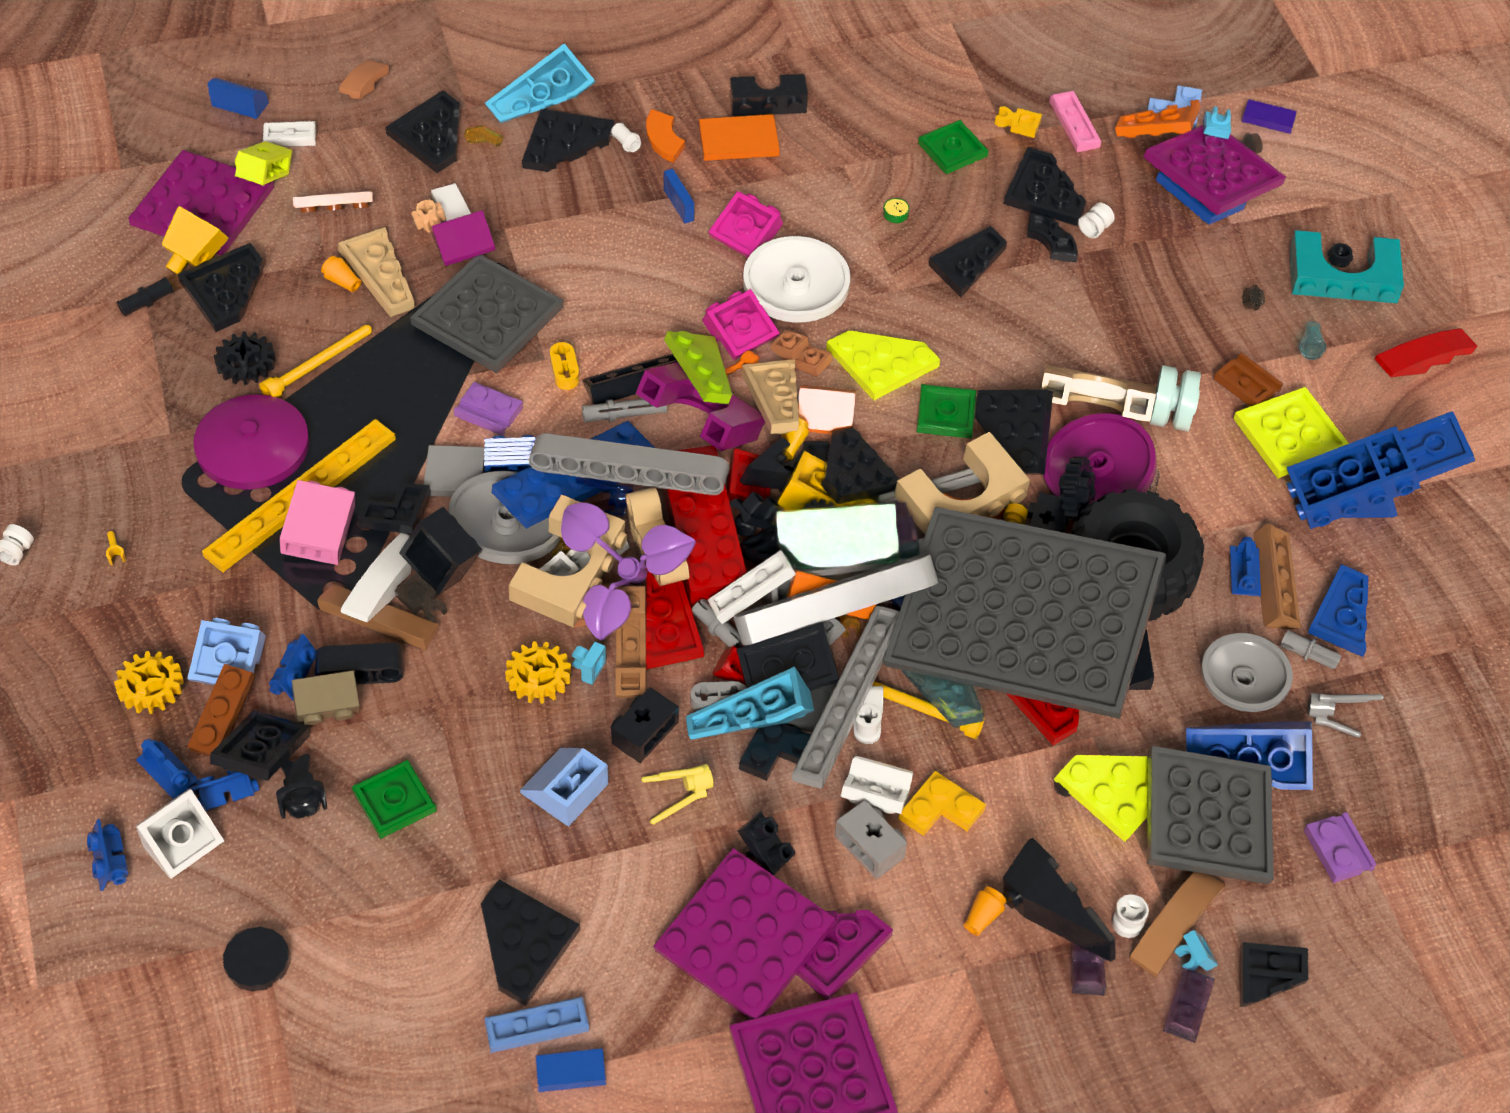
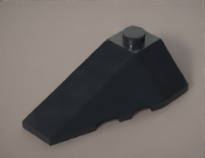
M1034 838L1029 839L1003 876L1004 892L1002 895L1007 900L1006 904L1011 909L1015 908L1024 918L1109 962L1116 959V941L1113 934L1092 907H1083L1076 893L1078 889L1072 881L1066 884L1056 872L1059 864Z

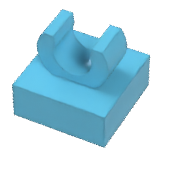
M1213 107L1211 112L1206 111L1203 118V133L1228 139L1231 133V111L1227 109L1225 115L1218 114V107Z
M594 642L589 651L584 647L577 646L572 653V657L575 658L572 666L581 670L583 682L593 685L606 664V648L604 645Z
M1192 930L1183 936L1187 945L1177 947L1175 953L1179 957L1191 954L1190 961L1182 965L1184 970L1192 972L1200 965L1206 971H1209L1218 966L1202 935Z

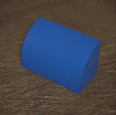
M212 78L207 83L213 107L258 119L269 103L266 93L255 88L220 78Z

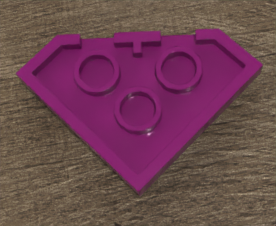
M856 910V913L837 914L836 911H826L836 918V924L797 973L802 980L826 1000H829L893 936V929L870 910Z

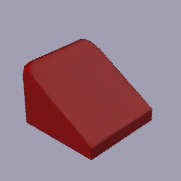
M733 645L722 653L712 674L726 681H736L746 685L736 650L738 648Z

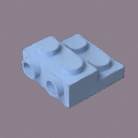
M212 618V622L202 620L187 679L193 682L215 685L224 664L254 673L255 664L260 663L266 635L259 630V626L250 623H242L241 627L230 625V621L221 618Z

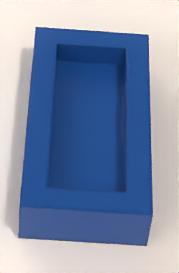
M674 169L664 171V191L684 224L693 222L694 201Z
M603 1048L536 1055L538 1092L606 1085Z

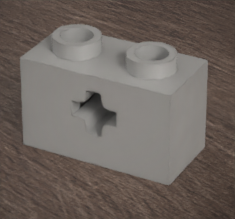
M865 800L836 821L835 837L876 879L905 858L907 842L902 832L896 828L893 829L885 821L882 812L876 807L872 808Z

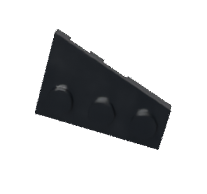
M990 226L930 257L928 266L962 297L1006 250L1007 241Z

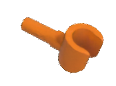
M745 351L740 361L725 369L726 375L742 369L744 364L760 363L758 361L759 356L752 351Z

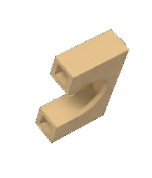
M1046 365L1041 389L1053 391L1052 403L1067 405V401L1090 402L1120 410L1122 417L1148 422L1151 420L1156 397V389L1153 385Z
M990 432L967 443L963 457L964 462L984 486L985 491L980 496L971 500L949 498L936 488L921 468L897 481L894 497L925 535L935 507L984 517H994L1008 504L1020 503L1027 496L1030 479Z
M561 494L549 515V533L562 538L561 525L564 510L569 505L581 502ZM605 513L609 519L610 527L607 533L600 538L613 550H622L628 536L625 533V521ZM595 542L594 546L586 551L590 557L589 563L585 568L573 575H552L522 562L509 584V601L574 628L577 620L584 618L583 612L586 604L583 600L585 595L593 586L602 585L601 577L604 572H610L615 558Z

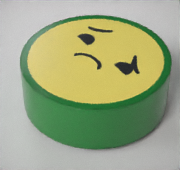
M899 198L889 199L884 204V218L892 223L906 221L909 216V204Z

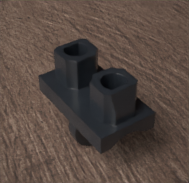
M753 491L744 500L734 498L730 503L732 508H736L741 512L736 516L734 523L737 534L744 537L753 535L757 527L767 529L777 524L773 519L782 510L772 497L767 496L763 499L761 495Z
M761 811L754 813L751 819L737 830L747 845L742 851L746 857L754 855L760 866L773 876L795 855V850L791 844L781 842L777 836L778 825L773 817H765Z

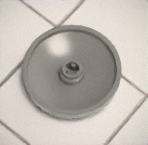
M493 471L479 474L462 483L451 497L448 512L456 518L462 528L483 549L478 557L486 561L500 564L531 562L548 554L561 539V537L549 533V518L526 529L491 493L493 484L518 472Z

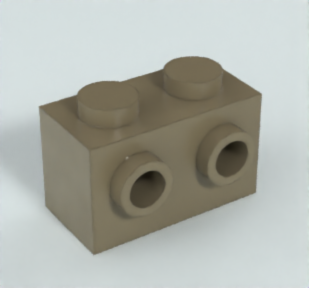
M354 671L292 680V693L297 723L304 722V725H316L322 723L324 718L335 717V720H347L353 718L354 714L359 713V700Z

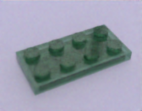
M895 502L781 510L776 512L779 550H782L795 570L899 562Z

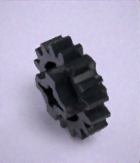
M246 331L242 332L241 337L232 334L231 341L223 339V347H216L217 354L214 355L217 372L222 374L225 381L232 378V382L235 385L239 380H243L244 385H248L251 379L258 383L259 376L267 378V370H274L273 362H276L273 344L267 343L265 336L258 339L256 332L251 337L247 336Z
M1073 456V458H1069V464H1066L1065 473L1059 479V501L1063 504L1062 510H1065L1064 516L1068 517V519H1078L1080 512L1087 505H1090L1096 496V476L1092 472L1093 467L1090 466V460L1087 457Z

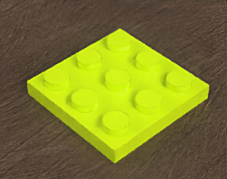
M1306 387L1235 412L1233 418L1277 479L1289 475L1287 471L1289 466L1349 444Z

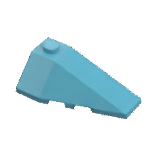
M563 44L485 102V105L497 120L503 123L575 98L593 85L595 80L569 48Z
M795 667L790 668L687 715L688 736L692 740L788 723L814 711L811 692Z

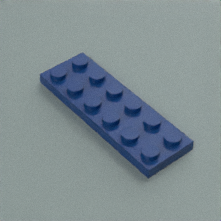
M629 421L590 438L592 440L655 448ZM529 467L493 484L491 493L527 529L549 518L561 494L582 502L620 482L547 473Z

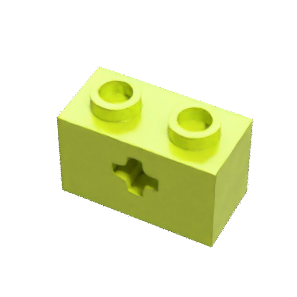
M267 141L240 150L235 158V176L260 185H265L287 176L290 170L292 150Z

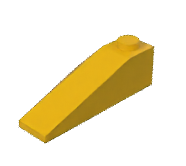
M804 451L777 502L779 506L787 512L798 516L805 504L815 499L817 502L823 499L826 505L832 502L834 503V509L838 507L842 509L840 514L847 515L848 518L845 522H850L849 530L875 529L878 537L890 539L898 520L870 498L837 504L821 486L825 462Z

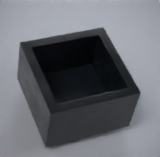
M441 507L418 522L399 554L439 596L463 579L483 549L462 528L456 518L444 507Z

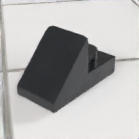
M781 437L748 465L739 481L743 485L781 489L790 475L789 471L782 466L787 459L785 453L790 443Z

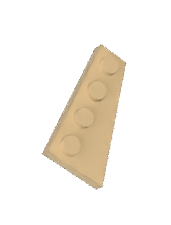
M385 227L338 243L340 254L390 317L414 309L413 296L405 277L401 273L400 263L396 260L394 248L388 240V233Z
M795 359L742 365V376L770 433L785 434L798 431L799 416Z

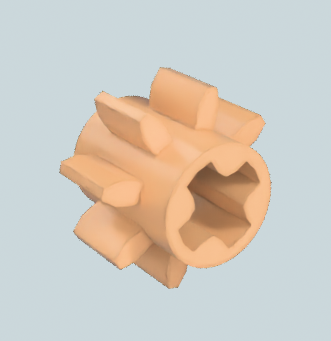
M430 199L417 203L416 211L411 213L417 229L423 228L428 233H430L432 226L446 220L441 203L435 204Z

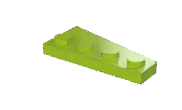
M667 331L664 339L665 343L703 401L729 404L732 392L715 336L691 334L687 331Z

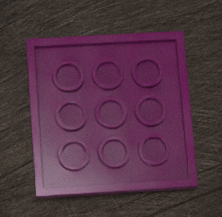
M1203 125L1146 149L1144 158L1155 168L1167 175L1173 182L1181 186L1216 215L1283 185L1286 179L1285 175L1231 134L1228 139L1206 135L1203 133Z
M182 150L128 217L131 226L165 237L174 214L180 206L220 229L229 238L216 253V255L220 256L227 251L274 189V182L260 185L235 176L236 167Z
M733 848L653 947L665 959L752 1020L763 1017L798 973L802 965L806 963L835 926L836 918Z
M857 992L730 1025V1035L755 1113H898Z

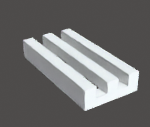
M315 121L264 123L263 142L267 141L282 147L316 146Z

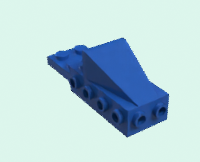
M1451 411L1398 431L1397 427L1394 426L1289 466L1287 471L1291 481L1287 482L1286 485L1292 499L1298 497L1300 503L1296 504L1295 507L1301 521L1307 519L1310 529L1326 526L1331 521L1339 518H1393L1398 516L1393 498L1409 495L1414 490L1421 488L1419 482L1474 462L1475 458L1454 412Z

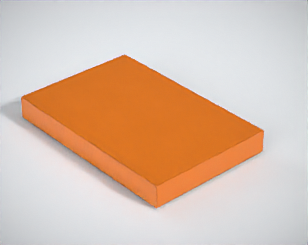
M774 114L699 119L704 161L775 157L780 155Z

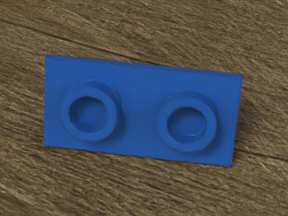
M1243 537L1238 546H1230L1231 594L1261 597L1259 548H1256V543L1251 537Z
M301 634L298 640L295 639L293 642L288 643L285 654L280 662L285 667H278L273 678L269 681L271 693L280 695L281 692H286L292 701H294L292 680L306 678L316 658L317 650L304 634Z
M146 739L141 744L143 754L136 758V761L172 799H175L196 784V781H198L196 776L162 741Z
M227 771L228 776L216 780L214 776H209L196 781L197 786L192 787L191 790L195 795L200 794V797L197 799L205 809V812L227 804L223 794L230 791L233 802L254 796V792L260 790L257 780H250V775L236 771Z
M97 819L92 832H89L87 835L88 851H93L92 874L94 879L98 878L100 891H103L106 883L109 881H113L115 885L125 883L129 873L125 855H112V853H122L123 851L120 830L114 824H107L102 828L100 819Z

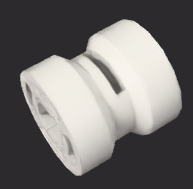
M1099 202L1079 219V228L1087 237L1097 238L1105 228H1108L1114 222L1115 216L1108 205Z
M8 525L3 532V539L0 540V560L9 565H18L23 558V551L29 549L34 541L33 536L26 529L18 525Z
M1133 894L1120 898L1112 918V926L1117 934L1122 937L1133 938L1142 932L1149 912L1145 900Z

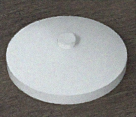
M789 236L768 241L751 253L744 266L743 286L745 292L749 289L753 291L768 316L787 322H810L832 314L844 303L850 287V271L842 255L830 245L813 238Z

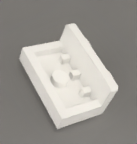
M854 756L849 775L842 788L841 797L848 799L856 805L865 800L869 805L878 807L882 812L901 814L908 798L913 772L860 756Z

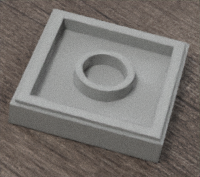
M429 445L423 485L430 486V496L452 497L453 493L462 483L474 476L483 474L484 447Z

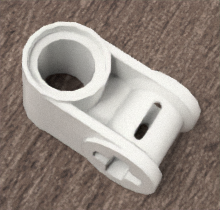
M883 686L871 687L854 722V736L857 741L863 744H872L880 738L883 713Z

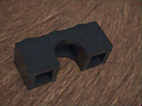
M805 74L780 75L779 86L774 89L759 87L756 84L755 76L730 77L732 117L807 113L808 92Z

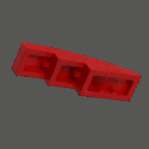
M1462 328L1433 333L1408 341L1376 355L1374 359L1390 378L1426 374L1433 365L1449 364L1454 356L1472 354L1478 346Z

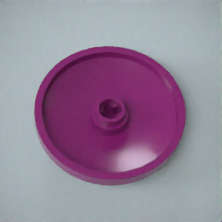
M244 395L217 405L203 417L194 434V451L202 471L213 481L234 489H259L286 479L299 468L309 449V434L302 414L290 403L269 395Z
M1110 413L1087 415L1070 422L1053 436L1047 448L1044 479L1051 495L1060 497L1059 479L1065 473L1066 464H1069V458H1073V456L1087 457L1090 460V466L1093 467L1092 472L1096 476V496L1091 503L1112 491L1119 494L1124 489H1137V492L1145 493L1152 484L1156 474L1157 456L1155 447L1147 431L1132 419Z

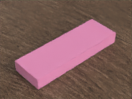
M1069 91L1050 95L1049 102L1076 152L1100 148L1101 139L1075 92Z

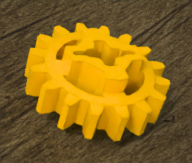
M533 641L532 648L528 649L523 644L521 645V653L515 651L511 653L512 660L506 661V682L509 683L510 691L516 690L518 699L526 695L528 696V703H532L534 698H539L540 703L543 704L547 696L555 700L556 691L564 694L565 684H570L571 663H568L566 653L560 654L559 646L551 650L549 649L548 642H545L542 647H538L537 642Z
M149 651L145 652L144 658H140L135 654L133 655V663L123 662L125 671L117 670L118 680L114 681L118 698L120 702L124 701L127 709L135 706L136 712L139 714L144 708L148 709L149 714H153L154 707L157 706L163 711L165 710L164 703L168 701L174 704L176 702L174 694H182L180 685L184 684V679L179 664H174L172 656L164 659L160 651L155 657H151Z

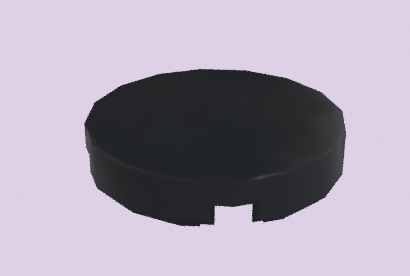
M264 927L248 928L236 934L227 944L223 954V967L228 978L238 988L252 992L272 987L273 983L279 978L281 980L286 975L290 965V951L283 936L273 929Z

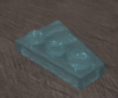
M902 670V673L953 727L983 721V711L973 686Z

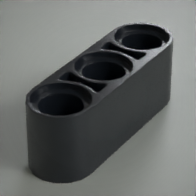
M396 643L323 646L316 651L315 676L354 671L356 685L397 682L404 675V649Z

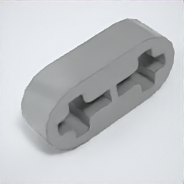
M736 681L698 683L691 689V707L698 711L731 696L732 693H738L747 688L744 684ZM702 694L707 695V701H701Z

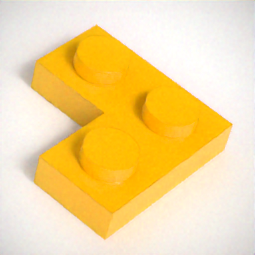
M935 771L903 808L898 819L923 836L941 815L968 832L985 811L986 804Z

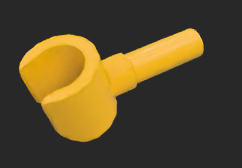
M109 531L107 536L110 547L106 551L109 564L113 565L111 559L115 555H120L122 561L125 562L126 556L123 548L117 545L115 533Z

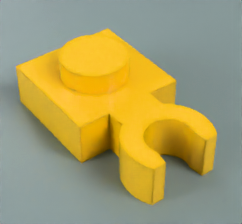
M1001 106L995 118V125L999 127L1010 126V132L1035 138L1041 123L1042 114L1020 108L1015 113L1009 108Z

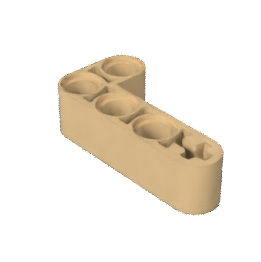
M655 487L626 494L631 533L642 555L645 554L642 549V540L647 532L653 527L666 525L662 517L661 503ZM685 560L678 568L668 574H653L658 585L663 586L689 579L687 561Z

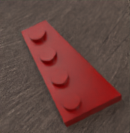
M647 569L646 670L703 658V645L683 581L659 586L653 574Z

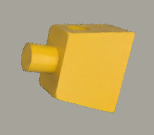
M179 206L162 241V246L173 254L165 267L178 275L187 263L195 267L209 261L229 238L220 229Z

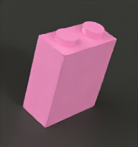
M297 480L280 536L281 554L338 565L355 509V492L343 487L324 486L315 481L305 482Z

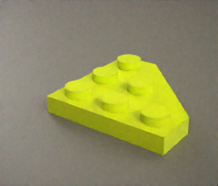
M848 330L828 340L826 343V349L873 401L940 366V359L924 342Z
M1075 755L1054 778L1056 782H1059L1069 791L1070 795L1124 842L1128 840L1147 818L1148 756Z

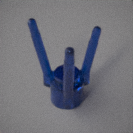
M581 478L576 479L577 484L605 489L601 493H608L609 505L615 506L614 509L605 510V513L625 515V509H627L626 494L633 492V486L613 485Z

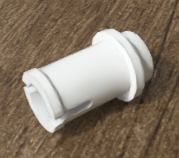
M617 123L613 126L611 134L622 144L625 151L635 152L640 148L641 141L638 134L632 133L623 123Z

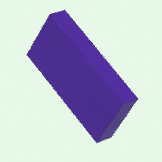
M1248 99L1242 122L1291 134L1297 111Z

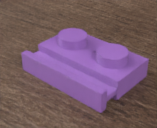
M473 382L461 398L459 406L454 408V416L503 436L506 428L511 426L523 409V403L521 400Z
M1347 812L1342 813L1338 817L1332 816L1306 825L1304 832L1333 883L1360 875L1363 871L1374 870L1376 862Z

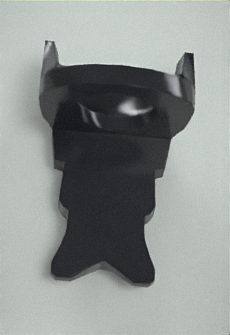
M309 754L302 755L296 762L287 760L280 767L286 777L283 780L284 787L276 791L277 803L282 819L286 818V811L291 817L299 819L315 815L319 811L321 804L324 810L327 809L323 782L314 780L313 775L309 773L311 760Z

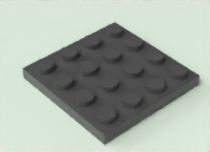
M479 255L468 262L410 317L411 325L497 373L564 306L561 298L487 257Z
M1151 746L1148 750L1147 864L1270 884L1274 879L1271 766Z

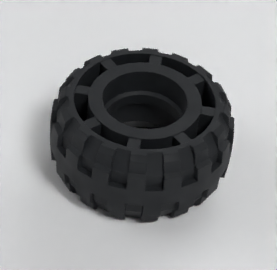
M1124 489L1119 494L1112 491L1087 505L1080 512L1078 520L1074 522L1070 534L1166 553L1165 564L1148 621L1157 620V618L1162 616V613L1168 615L1182 607L1184 600L1192 595L1204 561L1203 539L1200 537L1195 521L1187 512L1183 513L1180 505L1172 499L1167 501L1159 497V493L1152 491L1142 493L1137 492V489Z

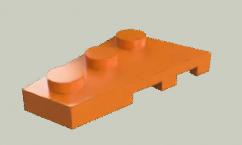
M1199 99L1190 101L1191 106L1177 108V104L1169 105L1167 109L1159 113L1147 110L1120 116L1115 127L1116 136L1134 138L1144 134L1159 136L1163 133L1174 132L1175 134H1184L1191 131L1200 110Z

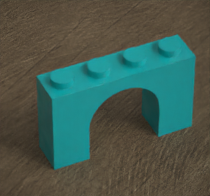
M1294 231L1289 247L1292 294L1398 303L1404 287L1400 239L1373 237L1367 254L1368 270L1360 273H1346L1335 269L1325 260L1322 253L1321 232Z

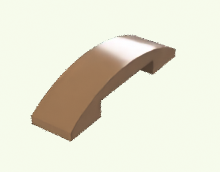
M621 586L616 589L622 590L628 595L631 602V612L626 622L616 630L615 698H635L639 694L643 695L646 692L645 586Z
M1194 872L1173 895L1151 924L1129 959L1157 977L1174 955L1176 948L1184 939L1183 936L1192 929L1205 910L1211 907L1226 885L1210 874Z

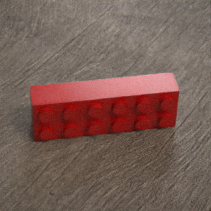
M713 445L675 450L718 457L717 449ZM725 485L723 491L717 495L663 488L671 526L696 541L692 552L686 559L690 577L683 580L691 610L697 602L702 605L700 603L701 599H705L709 603V598L747 573Z

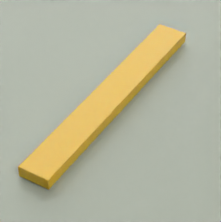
M374 419L202 550L203 557L224 573L284 526L297 480L305 482L315 481L324 486L335 487L396 440L395 433Z

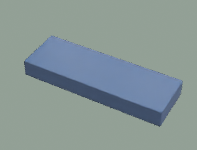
M582 997L484 1018L491 1053L589 1032V1024Z

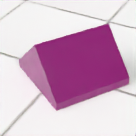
M483 210L434 225L430 230L445 266L496 250Z

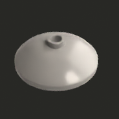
M1234 633L1217 639L1208 647L1201 663L1202 678L1209 692L1223 704L1240 711L1259 712L1271 709L1285 699L1292 685V667L1287 656L1274 643L1254 634Z

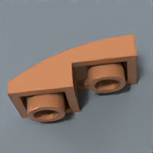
M366 60L349 73L340 85L339 92L348 94L353 99L364 98V95L374 91V82L388 75V65Z
M787 329L770 345L771 350L784 360L795 359L796 368L815 377H818L833 361L830 352L809 345L807 336Z

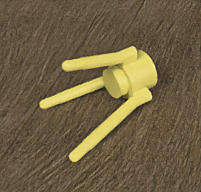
M707 764L683 770L661 772L641 778L643 783L683 778L686 790L694 792L650 820L651 824H656L697 799L707 797L706 789L713 787L712 774Z

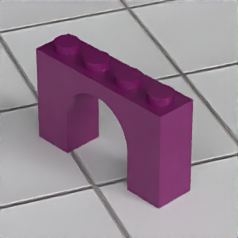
M678 362L646 369L635 393L656 408L680 403L696 407L708 413L709 416L700 437L720 451L757 441L765 423L761 412L733 394L729 404L704 402Z

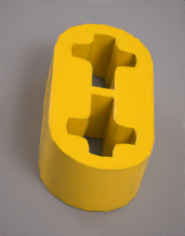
M566 342L555 343L550 348V363L555 384L563 390L574 389L579 384V368L574 348ZM559 354H564L566 360L561 361ZM564 371H568L569 378H565L563 375Z

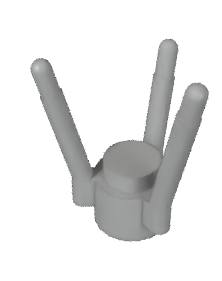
M1310 693L1308 716L1315 717V724L1326 725L1359 738L1361 737V732L1327 719L1328 716H1334L1335 703L1369 702L1372 700H1383L1384 696L1382 694L1327 695Z

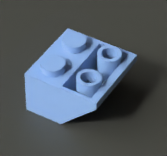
M560 748L520 789V793L569 827L608 785V765L584 748Z

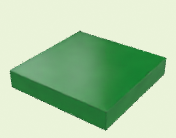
M961 120L918 137L919 146L946 175L988 157L989 150Z
M922 384L917 433L972 439L976 390Z
M408 760L351 786L354 796L379 839L437 812L436 805Z

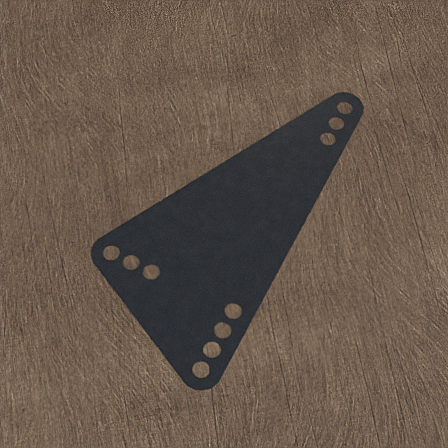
M497 263V264H499V265L505 267L506 269H508L505 265L500 264V263ZM431 297L284 400L293 405L305 419L309 434V449L304 461L294 473L286 479L267 487L271 491L269 499L374 419L395 433L396 440L335 486L355 492V509L340 560L350 559L355 562L356 568L351 574H337L334 570V564L281 554L280 536L283 527L252 550L258 558L319 610L317 600L323 594V588L327 583L340 582L346 589L352 591L370 565L379 556L390 532L380 530L364 531L358 528L357 519L365 500L394 502L402 482L415 483L427 459L429 445H434L475 362L411 325L410 317ZM198 462L190 466L182 477L184 492L228 531L268 501H253L250 498V493L253 489H244L240 494L229 495L225 493L224 486L219 483L211 488L200 487L197 480L204 472ZM352 537H362L367 541L366 548L358 553L348 551L345 545Z

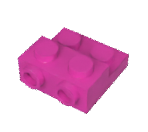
M737 191L708 233L713 239L748 258L755 249L774 238L783 225V221L780 216L781 213L771 205L766 207L760 204V201L755 196L749 193L744 195Z
M751 289L744 293H741V291L735 292L728 297L727 302L721 305L719 302L712 304L705 310L706 314L702 319L710 334L715 336L717 342H722L733 361L740 358L745 351H753L777 338L780 334Z

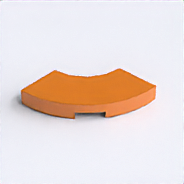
M651 109L646 121L648 140L651 143L652 149L659 156L674 163L685 148V141L677 137L672 130L674 125L673 116Z

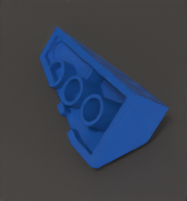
M1279 721L1186 727L1187 752L1271 766L1272 787L1282 790H1313L1312 722Z

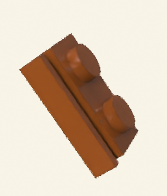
M1240 353L1236 359H1232L1220 368L1214 376L1215 381L1250 407L1270 400L1276 392L1281 391L1283 385L1282 382L1243 353Z

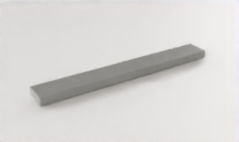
M878 605L875 606L792 773V781L819 789L823 788L883 664L900 611Z

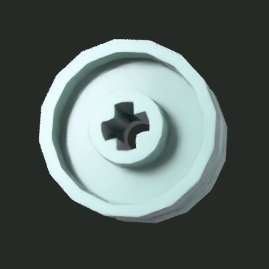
M1162 365L1156 385V397L1149 424L1164 427L1168 423L1170 412L1174 411L1172 421L1174 429L1189 432L1192 418L1196 413L1201 372L1186 370L1178 386L1176 385L1178 377L1176 367Z

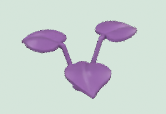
M575 503L569 505L563 512L561 525L563 541L570 549L579 552L590 550L595 542H597L619 561L618 574L623 578L621 581L612 583L609 589L603 585L593 586L583 600L586 604L583 612L585 623L597 639L603 641L609 634L626 622L631 612V602L628 595L624 591L615 588L629 586L630 583L633 585L641 584L647 577V569L655 575H665L674 571L688 558L696 541L672 526L659 525L650 529L644 536L642 549L645 554L640 557V561L634 557L623 558L600 538L607 533L610 527L609 519L604 511L593 504Z

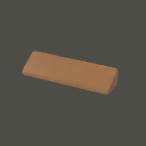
M1267 523L1254 533V542L1256 543V548H1259L1263 623L1268 628L1299 629L1301 624L1290 536L1288 532Z
M332 584L317 600L320 610L425 651L440 627L437 623L390 605L382 608L368 622L341 613V607L352 591Z

